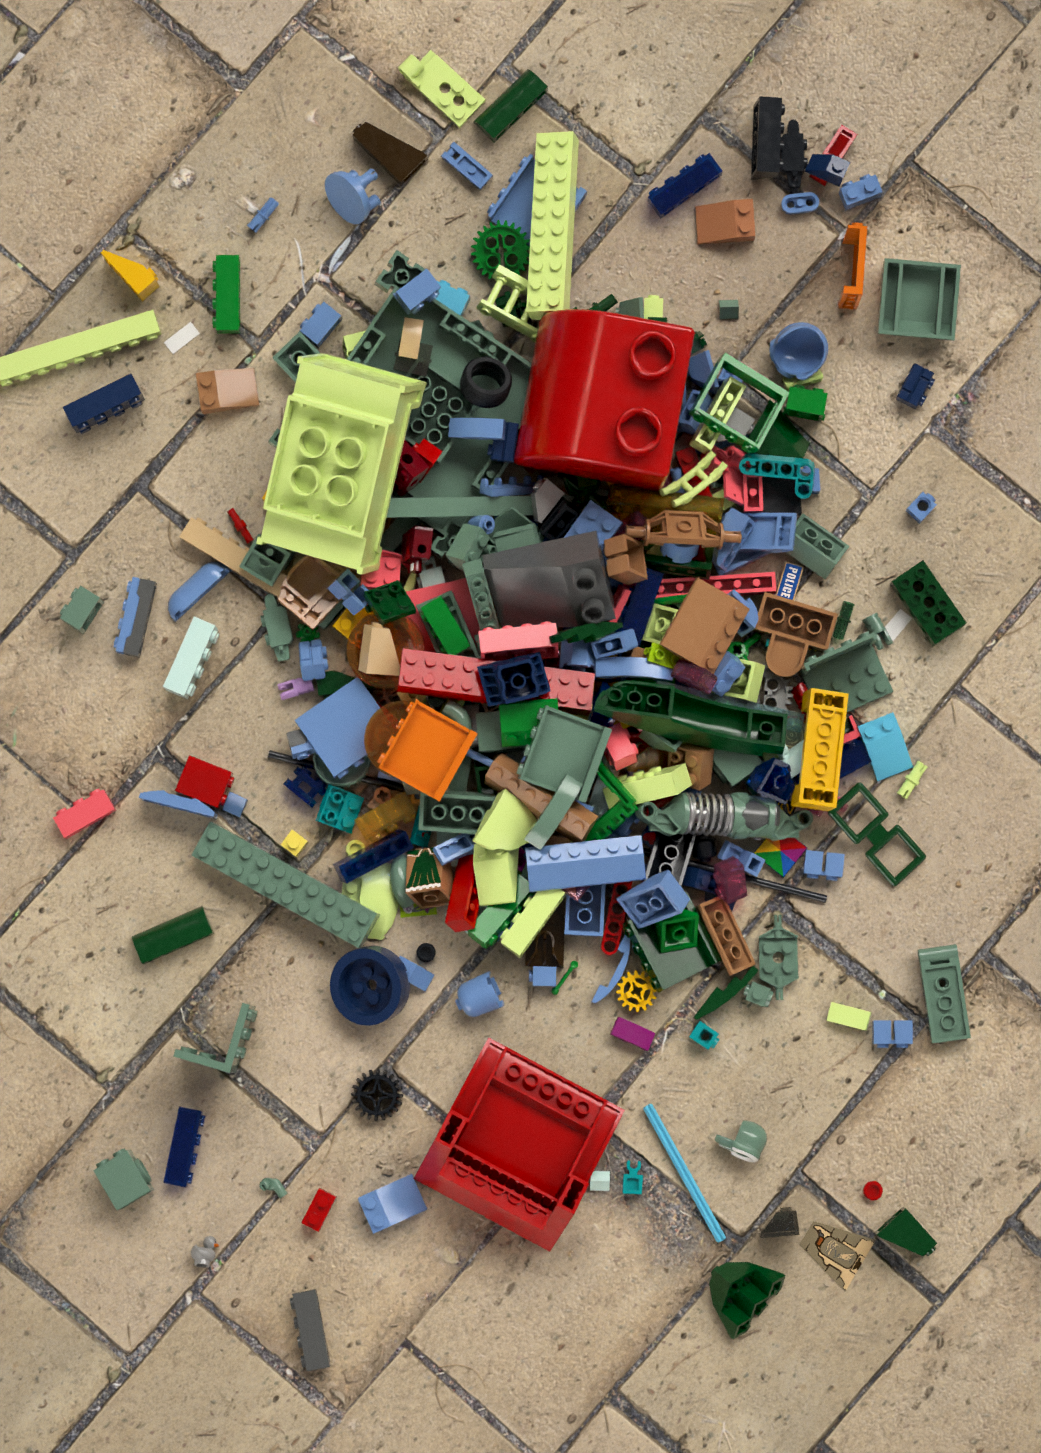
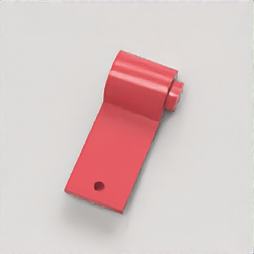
M729 446L725 450L728 454L729 471L723 474L724 498L742 506L744 504L743 473L739 469L741 458L748 453L734 446ZM746 461L747 467H751L750 461Z

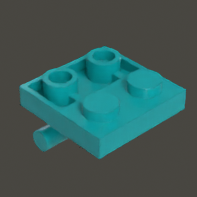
M328 785L315 821L351 834L364 797Z

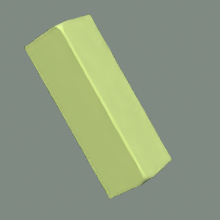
M819 369L806 380H799L797 377L791 379L783 377L782 380L785 390L789 391L790 386L794 387L795 384L807 386L821 382L823 374Z

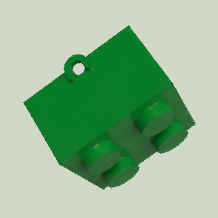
M795 384L794 387L790 386V393L783 408V414L818 422L824 421L828 393H824V390L819 388L808 390L802 385Z

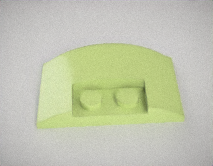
M346 858L342 894L380 914L368 938L383 940L385 938L384 935L394 923L399 905L390 884L391 864Z

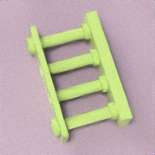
M498 265L492 275L496 283L487 301L482 299L476 309L480 310L483 315L495 318L530 337L533 342H536L538 327L535 328L527 323L530 317L526 312V308L521 319L510 314L519 295L527 296L528 280ZM507 285L512 288L513 292L504 310L493 304L502 286Z

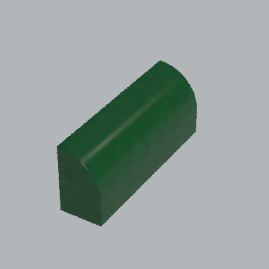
M527 69L473 122L495 143L548 92V86L534 72Z
M200 906L132 936V940L141 963L146 964L215 933L203 906Z

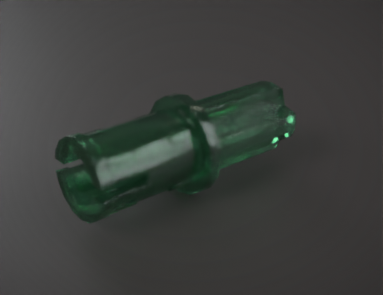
M843 601L833 633L834 638L844 639L848 623H851L850 617L855 604Z

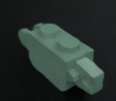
M268 594L264 598L266 610H263L264 615L260 616L262 626L267 628L268 634H265L267 646L271 645L278 661L282 662L290 659L289 646L293 643L294 639L287 610L282 606L278 607L276 597L273 594Z

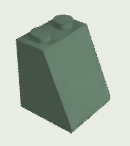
M499 711L476 713L480 752L496 755L525 750L526 745L502 747Z

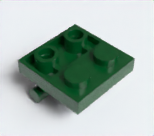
M399 580L364 592V598L369 604L365 606L366 612L373 611L381 625L416 613V607Z

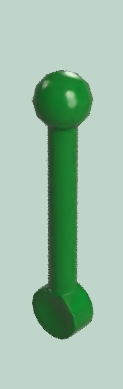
M577 961L571 962V967L556 987L552 988L551 992L553 995L559 993V988L569 974L578 967Z

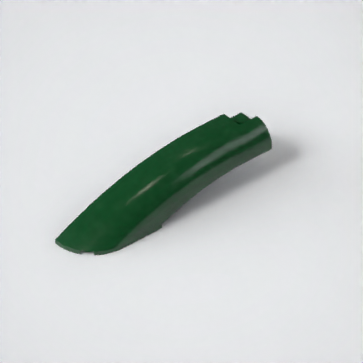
M634 680L620 681L614 683L607 690H603L594 706V711L624 724L698 746L763 756V752L783 755L785 748L788 714L728 705L692 695L671 685Z

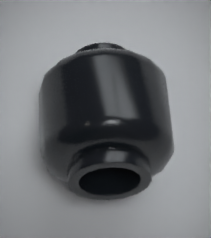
M697 834L692 848V856L700 859V862H710L711 858L717 854L716 839L710 834Z

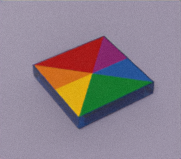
M766 838L754 854L765 859L764 863L784 878L806 851L807 847L796 838H786L777 841H771Z

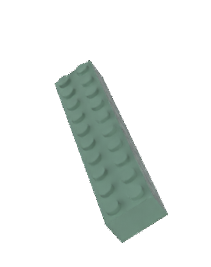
M209 822L192 853V856L357 948L363 947L380 916L377 912L214 822Z

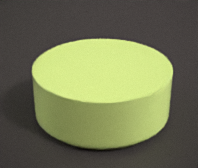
M352 840L346 846V853L352 859H360L365 854V846L359 840Z

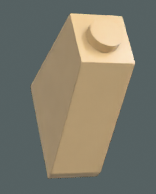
M372 622L371 625L364 624L358 670L366 674L399 676L400 665L390 629L381 625L380 622Z

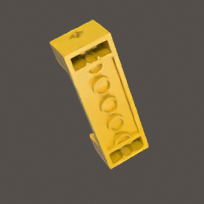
M810 688L803 692L801 711L807 712L800 779L799 784L793 787L791 806L821 811H830L836 808L849 694Z

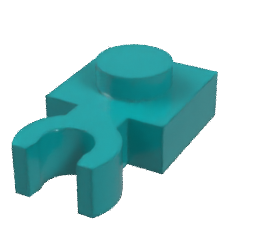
M630 1160L627 1161L626 1166L629 1174H623L622 1193L642 1195L643 1175H637L641 1168L640 1161H638L636 1168H631Z

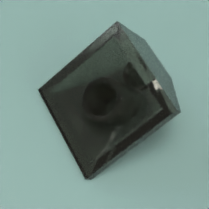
M792 1207L780 1208V1211L775 1212L758 1232V1236L760 1238L800 1235L796 1210H792Z

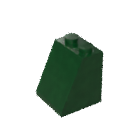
M904 1207L874 1232L876 1236L921 1256H929L936 1250L935 1245L937 1242Z

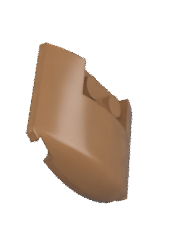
M306 555L293 566L285 577L278 601L309 628L314 630L342 600H338L327 588L347 569L359 581L361 574H358L356 569Z

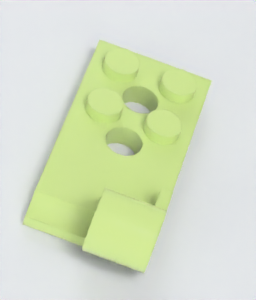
M431 50L420 61L410 54L398 67V70L405 79L459 128L486 101ZM441 85H449L450 91L442 93L440 91ZM462 97L464 99L463 105L456 106L453 103L454 99Z

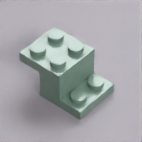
M258 534L239 567L268 585L273 586L282 570L288 568L296 552L268 543L263 545L256 544L257 538L261 536V534Z

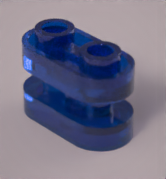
M297 766L293 771L297 777L293 781L287 778L283 784L313 808L317 803L313 798L317 793L323 796L326 793L325 787L327 785L319 778L315 781L310 777L312 772L306 767L302 766L300 768ZM302 781L311 787L308 793L298 787Z

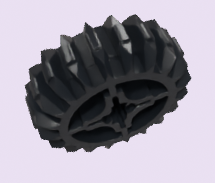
M380 1069L376 1070V1075H373V1071L369 1070V1077L362 1073L364 1080L362 1081L357 1078L356 1081L360 1085L352 1086V1088L358 1089L357 1093H351V1096H357V1099L352 1100V1103H359L355 1110L357 1111L362 1108L361 1116H364L366 1112L369 1113L367 1120H370L372 1115H375V1121H378V1115H381L382 1120H386V1113L389 1117L393 1116L390 1112L391 1109L398 1112L395 1104L402 1105L401 1101H397V1097L403 1098V1094H398L397 1091L403 1088L402 1086L396 1088L395 1085L400 1082L398 1079L392 1082L394 1074H391L389 1078L386 1077L387 1070H384L383 1075H380ZM375 1079L373 1090L362 1092L364 1085L368 1081ZM381 1079L389 1083L393 1093L384 1092L381 1089ZM378 1085L379 1093L382 1092V1094H387V1096L379 1097L376 1105L375 1097L373 1098L367 1094L375 1093ZM362 1097L372 1099L374 1111L364 1105ZM385 1098H392L390 1106L380 1111L381 1101Z

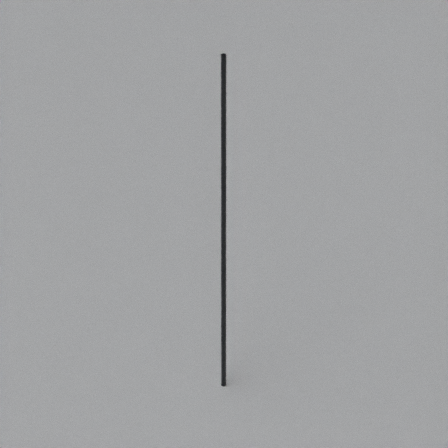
M269 751L268 758L314 769L313 761L293 759L290 755ZM367 775L361 780V782L406 793L402 784ZM643 848L644 856L650 857L652 850ZM689 860L687 865L688 867L702 869L720 876L826 903L827 895Z

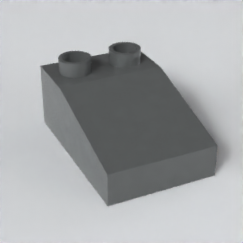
M596 531L483 555L484 572L501 628L507 625L521 627L522 624L527 623L540 625V623L546 621L556 623V627H577L616 619L613 590L606 572V565Z

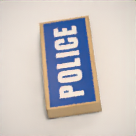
M785 562L776 592L777 596L790 600L795 599L804 567Z

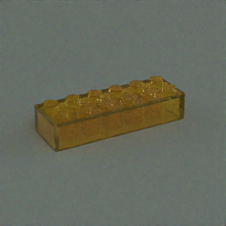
M610 485L607 512L623 523L619 530H625L626 525L643 527L645 519H651L664 510L703 512L715 522L722 523L725 498L696 495L689 503L674 508L671 505V501L679 498L684 493L675 492L661 496L660 491ZM660 525L651 527L650 532H659ZM706 527L707 533L716 536L715 531Z

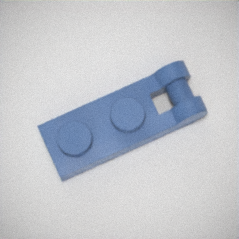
M455 142L450 145V149L441 155L443 160L454 167L479 190L493 177L487 169ZM455 153L460 155L456 160L452 158Z

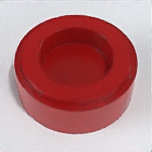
M869 1181L863 1187V1194L869 1200H878L883 1194V1188L880 1183Z

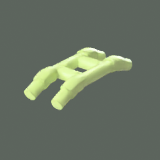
M710 450L694 468L680 479L660 489L661 496L672 494L682 487L686 493L672 500L671 505L674 508L685 505L711 483L717 481L728 465L722 461L709 476L703 471L716 456ZM697 475L702 482L693 488L688 481Z

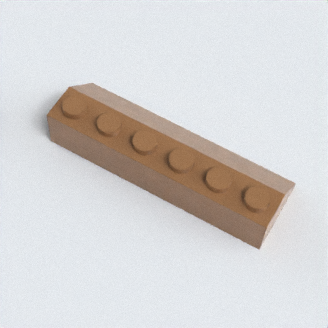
M501 753L492 762L487 771L484 784L498 793L507 789L538 819L555 792L518 779L519 775L516 772L519 763ZM574 800L555 831L573 843L583 842L586 840L599 816Z

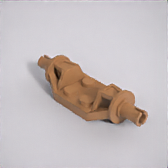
M664 510L651 519H645L643 527L628 525L625 527V535L631 538H642L644 546H648V544L663 546L665 543L701 545V548L717 547L718 550H721L724 542L741 543V531H724L723 523L715 522L703 512ZM660 525L659 532H650L651 527ZM706 527L715 531L716 536L707 533Z

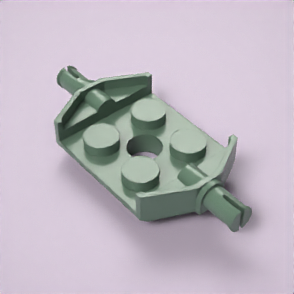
M774 915L773 929L759 936L760 980L774 986L776 990L775 1000H779V992L780 1000H784V986L799 978L798 936L783 928L782 915H778V922L777 915ZM780 952L783 954L784 959L781 963L774 962V953Z

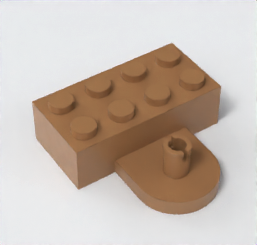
M764 592L758 611V622L753 632L771 637L765 656L768 669L774 675L783 678L797 674L803 666L808 648L819 652L828 649L838 614Z

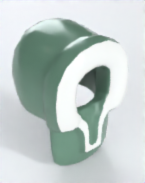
M743 1120L735 1141L721 1135H716L715 1141L719 1143L720 1147L731 1151L733 1156L754 1163L760 1159V1155L765 1148L767 1134L764 1128L757 1123Z

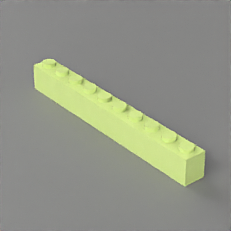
M150 310L0 357V385L8 386L13 384L12 381L18 379L24 381L30 379V375L37 373L38 375H43L53 368L57 370L63 369L72 362L79 364L84 362L85 358L91 356L98 358L103 356L104 352H117L122 350L121 347L127 345L129 347L137 346L140 344V341L146 339L147 341L156 340L162 334L155 312Z

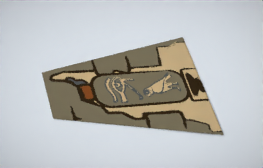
M813 1221L800 1246L846 1291L876 1240Z

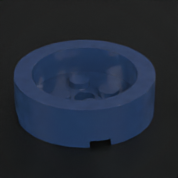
M367 946L350 951L342 956L333 968L330 978L332 1000L338 1011L353 1023L371 1026L390 1020L403 1010L408 1001L410 982L408 983L407 969L395 953L384 947ZM371 979L377 983L375 990H371L369 985Z

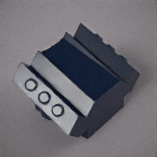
M540 652L529 653L503 661H495L490 664H482L477 667L488 706L509 704L538 697L551 691Z

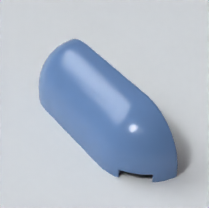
M209 562L203 565L171 595L168 601V611L171 618L176 622L232 570L221 562Z

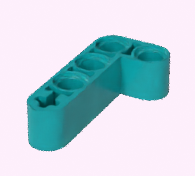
M751 453L745 454L741 458L739 469L743 474L796 479V495L801 499H806L811 495L814 487L815 464L810 459ZM746 461H750L751 467H747ZM763 463H770L772 469H765ZM788 464L792 470L784 471L782 465ZM808 466L811 472L804 473L801 467ZM807 485L809 491L804 492L800 490L799 486Z

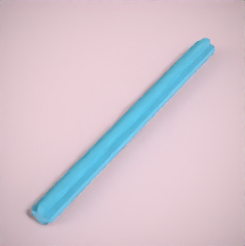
M648 1104L643 1110L716 1242L719 1243L725 1240V1234L653 1104Z

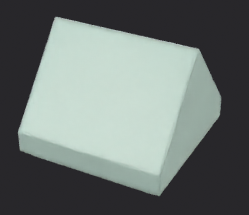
M593 1171L590 1177V1191H609L610 1171Z

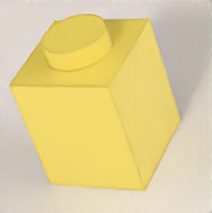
M291 830L281 843V846L298 857L309 842L294 830Z

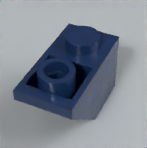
M687 866L682 886L720 896L724 877Z

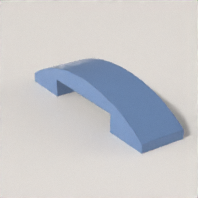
M604 657L595 660V678L615 679V677L672 682L673 669L647 661L648 658Z
M624 935L618 947V951L624 953L608 987L600 984L592 1000L594 1004L611 992L625 970L630 952V938H627L626 935Z

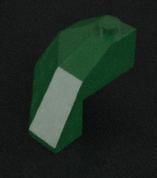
M726 1262L712 1270L709 1282L712 1303L729 1336L733 1340L747 1332L751 1327L750 1324L755 1315L759 1317L768 1306L766 1301L779 1293L786 1275L750 1262Z

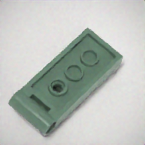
M957 945L918 949L931 1044L971 1038ZM940 980L945 981L944 987L939 985Z

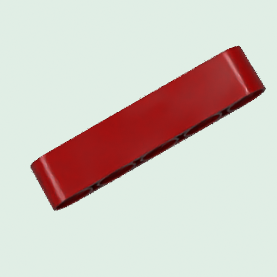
M633 881L614 883L601 943V950L606 955H613L618 950L626 914L624 909L621 914H615L612 910L614 904H619L616 899L621 896L617 893L616 888L619 885H625L627 891H629ZM612 922L619 925V931L616 933H611L608 929V925ZM608 941H612L615 944V950L612 952H608L604 948V944Z

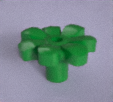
M300 623L298 625L300 631L296 632V637L301 638L300 642H311L314 638H320V633L316 632L319 626L312 630L306 624Z

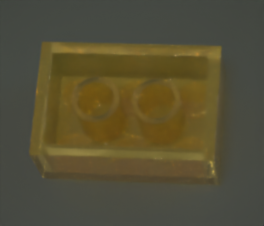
M404 791L354 821L367 843L369 841L374 843L382 838L381 834L385 832L390 834L399 829L397 825L402 822L408 824L413 821L417 812Z

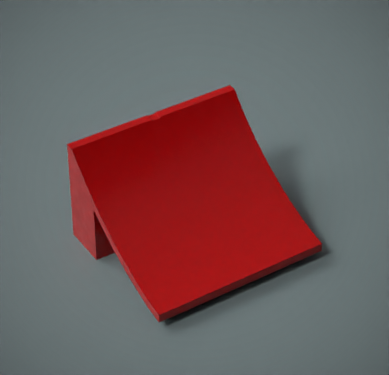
M488 1037L413 1179L550 1252L575 1214L589 1185L588 1181L625 1110Z

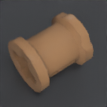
M380 787L375 791L374 798L380 805H387L392 799V794L388 788ZM382 791H384L385 794H388V796L385 797V801H382L381 798H378V796L381 795Z

